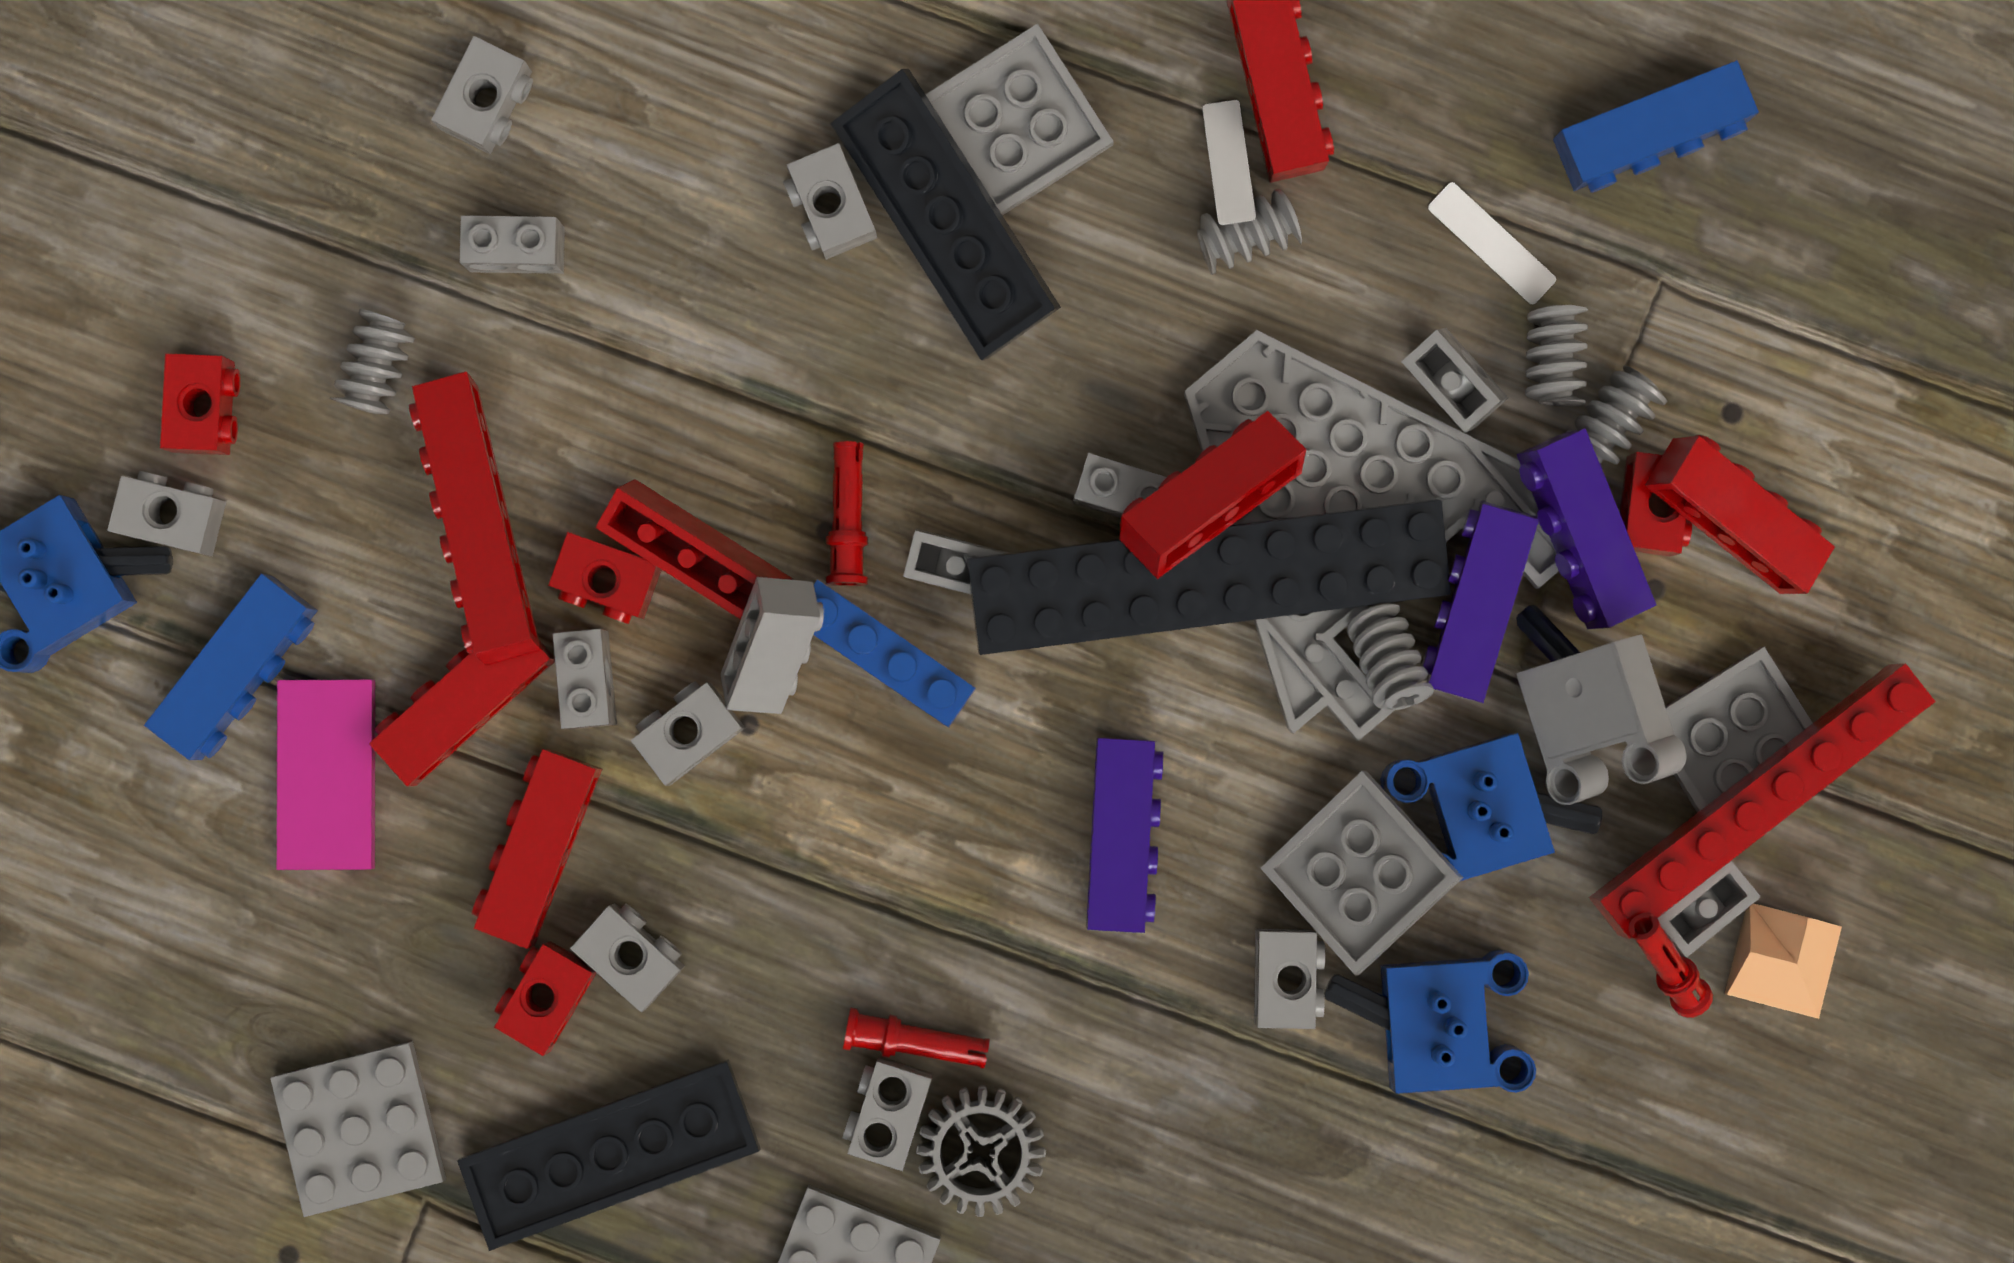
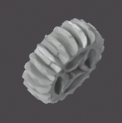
M985 1085L979 1086L978 1100L973 1101L970 1100L968 1089L966 1087L961 1088L959 1096L962 1104L956 1106L953 1099L947 1095L942 1099L943 1106L948 1112L946 1115H943L934 1108L929 1111L928 1116L938 1125L937 1128L926 1125L921 1126L920 1135L932 1140V1143L917 1145L916 1152L921 1156H931L932 1159L919 1165V1172L921 1174L936 1172V1176L927 1183L928 1190L934 1191L944 1185L946 1189L940 1197V1202L946 1205L954 1195L960 1197L957 1204V1212L960 1214H964L968 1201L976 1202L975 1214L977 1217L984 1216V1202L992 1201L995 1214H1002L1003 1204L1000 1198L1006 1196L1010 1204L1014 1207L1018 1206L1020 1198L1014 1189L1018 1186L1027 1193H1032L1034 1190L1032 1182L1025 1177L1026 1173L1032 1176L1042 1175L1043 1168L1031 1162L1030 1159L1045 1157L1046 1149L1042 1146H1031L1030 1142L1041 1139L1044 1136L1042 1128L1026 1129V1126L1031 1124L1036 1117L1033 1111H1028L1020 1117L1016 1115L1022 1106V1099L1019 1097L1014 1098L1008 1107L1002 1105L1006 1091L1002 1088L997 1090L994 1101L986 1100L987 1087ZM975 1113H987L1003 1119L1007 1124L1003 1127L999 1126L992 1131H982L972 1121H969L966 1116ZM954 1124L964 1143V1149L955 1157L953 1162L945 1166L942 1158L941 1143L948 1129ZM1017 1135L1022 1149L1021 1157L1015 1171L1008 1177L999 1161L998 1154L1008 1144V1141ZM972 1138L982 1146L994 1142V1149L989 1150L991 1165L981 1156L968 1159L969 1153H973ZM970 1171H980L990 1181H993L995 1186L975 1188L967 1186L955 1178L959 1175L963 1176Z

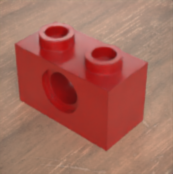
M165 353L161 449L172 453L230 455V444H235L238 436V421L236 416H232L233 397H238L241 384L240 372L238 369H234V361L224 356ZM208 393L211 398V408L205 415L197 417L194 412V402L200 395Z
M1645 452L1632 453L1626 458L1619 513L1634 550L1640 553L1670 557L1682 554V546L1687 547L1691 539L1692 523L1670 505H1668V512L1663 518L1655 516L1649 508V498L1653 492L1645 486V483L1662 455Z
M567 532L548 586L560 590L559 600L581 608H585L587 600L605 606L602 615L629 624L632 616L641 619L645 618L662 570L646 559ZM602 568H611L616 575L615 586L611 591L600 594L593 585L594 575Z
M551 941L544 943L540 949L535 946L530 949L519 968V971L525 974L516 990L509 987L494 1010L495 1013L500 1015L494 1028L541 1056L551 1052L597 974L582 959ZM537 983L546 984L552 989L554 1001L550 1008H541L534 1003L532 989Z

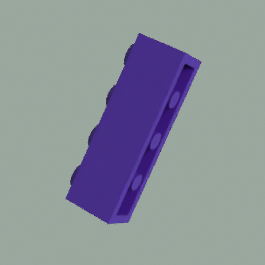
M1586 428L1562 433L1516 454L1521 465L1519 468L1521 480L1525 487L1532 492L1538 507L1537 517L1539 518V524L1551 539L1556 552L1555 563L1557 569L1568 581L1574 596V611L1577 617L1585 623L1586 628H1610L1657 606Z
M1482 500L1478 511L1469 509L1462 536L1470 539L1465 555H1455L1448 582L1456 584L1450 602L1441 601L1434 625L1435 628L1442 629L1437 647L1428 645L1422 667L1428 672L1427 683H1430L1434 689L1484 703L1539 523L1537 516Z
M1096 739L1086 919L1087 930L1145 933V922L1154 923L1156 895L1147 894L1148 874L1157 875L1158 846H1150L1151 827H1159L1161 799L1152 798L1153 779L1162 780L1163 751H1155V741Z

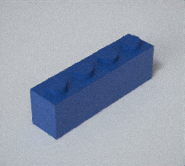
M1738 60L1562 129L1553 141L1573 190L1576 191L1588 186L1590 193H1593L1616 183L1615 175L1632 169L1634 175H1639L1661 165L1659 157L1675 152L1677 158L1690 155L1705 147L1702 140L1719 134L1721 141L1735 137L1748 130L1746 123L1756 116L1759 111Z
M261 573L144 726L188 760H203L205 756L208 758L213 757L225 743L227 735L224 734V731L234 718L238 721L241 720L255 704L256 698L253 694L263 681L269 683L281 671L285 664L282 656L292 643L295 645L300 644L309 635L315 624L311 619L318 610L274 576Z
M817 579L814 589L817 602L823 604L824 619L820 631H815L813 635L950 728L976 688Z

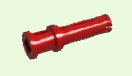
M839 441L833 443L832 531H829L828 536H826V544L830 546V575L825 577V584L832 586L868 585V577L863 575V550L868 545L866 532L862 531V460L864 443Z
M1649 912L1636 915L1629 923V934L1635 939L1646 955V958L1656 970L1657 986L1666 996L1670 997L1671 1006L1678 1015L1685 1018H1694L1702 1015L1712 1004L1713 992L1709 984L1699 978L1700 973L1696 964L1691 959L1680 955L1656 916L1653 918L1652 913ZM1694 990L1699 995V1000H1697L1694 994L1692 993Z
M850 1007L843 1050L850 1051L852 1047H860L881 1051L882 1057L887 1058L895 1056L896 1052L985 1069L986 1054L969 1052L968 1050L988 1053L990 1039L901 1024V1019L897 1018V1015L890 1014L887 1019L859 1014L858 1008Z

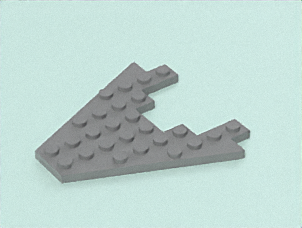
M1258 330L1252 333L1184 391L1201 451H1204L1211 445L1218 447L1231 437L1233 431L1247 419L1254 421L1266 411H1269L1306 448L1302 474L1232 525L1439 499L1442 500L1445 538L1447 542L1464 527L1469 509L1478 511L1481 500L1537 516L1538 507L1532 492L1525 487L1520 477L1519 468L1521 465L1519 460ZM1539 523L1523 575L1535 589L1540 588L1558 572L1555 563V549L1549 535L1542 530ZM1368 606L1254 620L1287 729L1292 734L1327 706L1356 741H1359L1395 711L1381 709L1373 703V691L1366 684V676L1333 639L1350 624L1354 617L1368 609Z

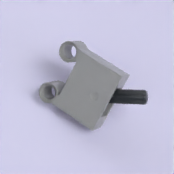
M1529 605L1517 615V626L1551 661L1550 663L1516 673L1547 769L1546 787L1550 796L1557 803L1571 805L1603 793L1608 786V770L1604 762L1598 757L1591 755L1590 751L1621 742H1627L1622 755L1623 769L1626 775L1636 783L1648 784L1674 775L1682 770L1686 761V750L1682 741L1674 735L1642 634L1580 652L1536 605Z

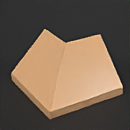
M1753 903L1745 910L1725 994L1819 1019L1842 927Z

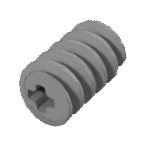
M1276 189L1272 192L1271 205L1262 195L1254 198L1256 218L1253 221L1220 225L1208 213L1202 214L1200 217V230H1197V235L1211 275L1216 274V260L1218 258H1222L1229 269L1234 268V253L1240 252L1247 263L1251 262L1253 246L1257 245L1266 257L1270 255L1271 240L1275 239L1284 251L1288 249V235L1293 233L1299 243L1302 244V236L1296 213L1290 200L1282 190Z
M1553 305L1528 313L1527 320L1534 325L1540 326L1527 333L1528 341L1540 345L1526 352L1528 360L1539 364L1526 370V377L1539 383L1526 388L1525 395L1528 398L1538 401L1542 405L1580 406L1586 404V400L1572 395L1573 390L1585 387L1587 381L1573 377L1574 371L1587 367V362L1573 358L1575 352L1587 349L1588 347L1587 343L1574 339V334L1588 330V324L1574 320L1575 315L1588 311L1586 307Z
M360 309L358 314L369 323V326H354L352 332L363 343L348 344L346 348L357 361L342 362L340 368L351 379L335 380L334 386L345 396L329 399L368 413L389 414L390 409L379 399L381 396L396 395V391L385 382L386 379L402 377L403 374L391 364L392 361L408 360L409 356L398 348V344L414 343L415 338L404 330L405 323L376 312Z
M1624 365L1622 367L1624 372L1615 371L1610 376L1612 386H1603L1598 391L1602 402L1592 400L1586 406L1589 416L1580 415L1575 420L1577 430L1586 428L1600 465L1603 460L1614 464L1619 463L1620 459L1612 449L1615 445L1627 450L1631 448V443L1624 435L1627 430L1638 435L1643 433L1644 430L1636 420L1638 416L1653 420L1656 417L1648 406L1650 401L1662 406L1668 402L1650 379L1629 366Z
M1382 604L1364 610L1352 619L1347 628V634L1352 642H1354L1353 650L1357 657L1360 658L1359 666L1363 673L1366 674V684L1373 691V703L1384 710H1401L1417 705L1427 700L1434 693V688L1430 683H1421L1427 678L1428 672L1424 667L1416 666L1422 657L1417 650H1409L1414 646L1415 639L1411 634L1404 633L1408 629V621L1403 617H1395L1400 611V606L1396 604Z

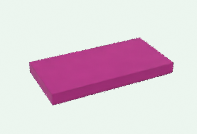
M277 680L276 870L375 869V750L369 745L375 739V680Z

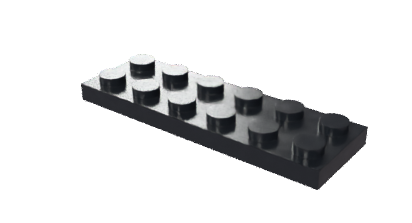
M909 69L898 71L830 123L981 361L990 358L1061 308Z
M728 1059L458 1159L457 1162L489 1251L757 1153L761 1148Z

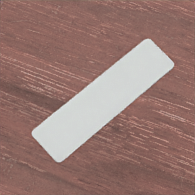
M1238 100L1205 104L1202 110L1218 223L1220 225L1253 221L1256 218L1240 103Z
M1449 183L1429 204V211L1528 303L1535 304L1556 282V277L1455 183Z

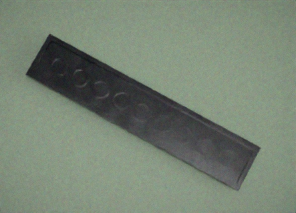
M1439 499L1231 525L1158 579L1119 539L967 558L979 655L1451 595L1450 582H1448L1450 576L1442 500Z

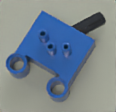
M58 495L0 531V583L29 631L9 629L0 634V668L9 672L34 673L39 671L47 664L52 654L136 604L137 601L122 576L165 575L170 573L173 565L171 549L167 546L104 548L74 498ZM24 639L28 644L29 654L24 662L18 663L14 656V648L16 643Z
M1509 733L1417 762L1412 760H1396L1388 764L1381 775L1382 789L1393 800L1398 802H1415L1421 799L1429 788L1449 856L1444 853L1442 854L1463 876L1460 881L1555 853L1546 824L1588 834H1596L1602 822V809L1598 806L1581 802L1562 805L1557 803L1550 795L1536 792L1518 733ZM1404 767L1409 768L1416 776L1415 788L1406 795L1396 791L1393 784L1394 775Z
M1494 950L1487 953L1483 958L1380 965L1383 996L1340 974H1334L1328 982L1324 993L1326 1000L1385 1028L1389 1088L1396 1094L1485 1087H1501L1508 1092L1517 1093L1526 1090L1535 1079L1536 1067L1533 1059L1519 1048L1504 1044L1497 1046L1489 1053L1484 986L1499 995L1512 996L1522 991L1528 982L1529 972L1526 963L1522 958L1505 950ZM1509 960L1514 968V976L1507 984L1497 985L1492 976L1493 968L1498 962ZM1517 1056L1521 1062L1519 1075L1512 1080H1503L1500 1075L1501 1063L1507 1057Z

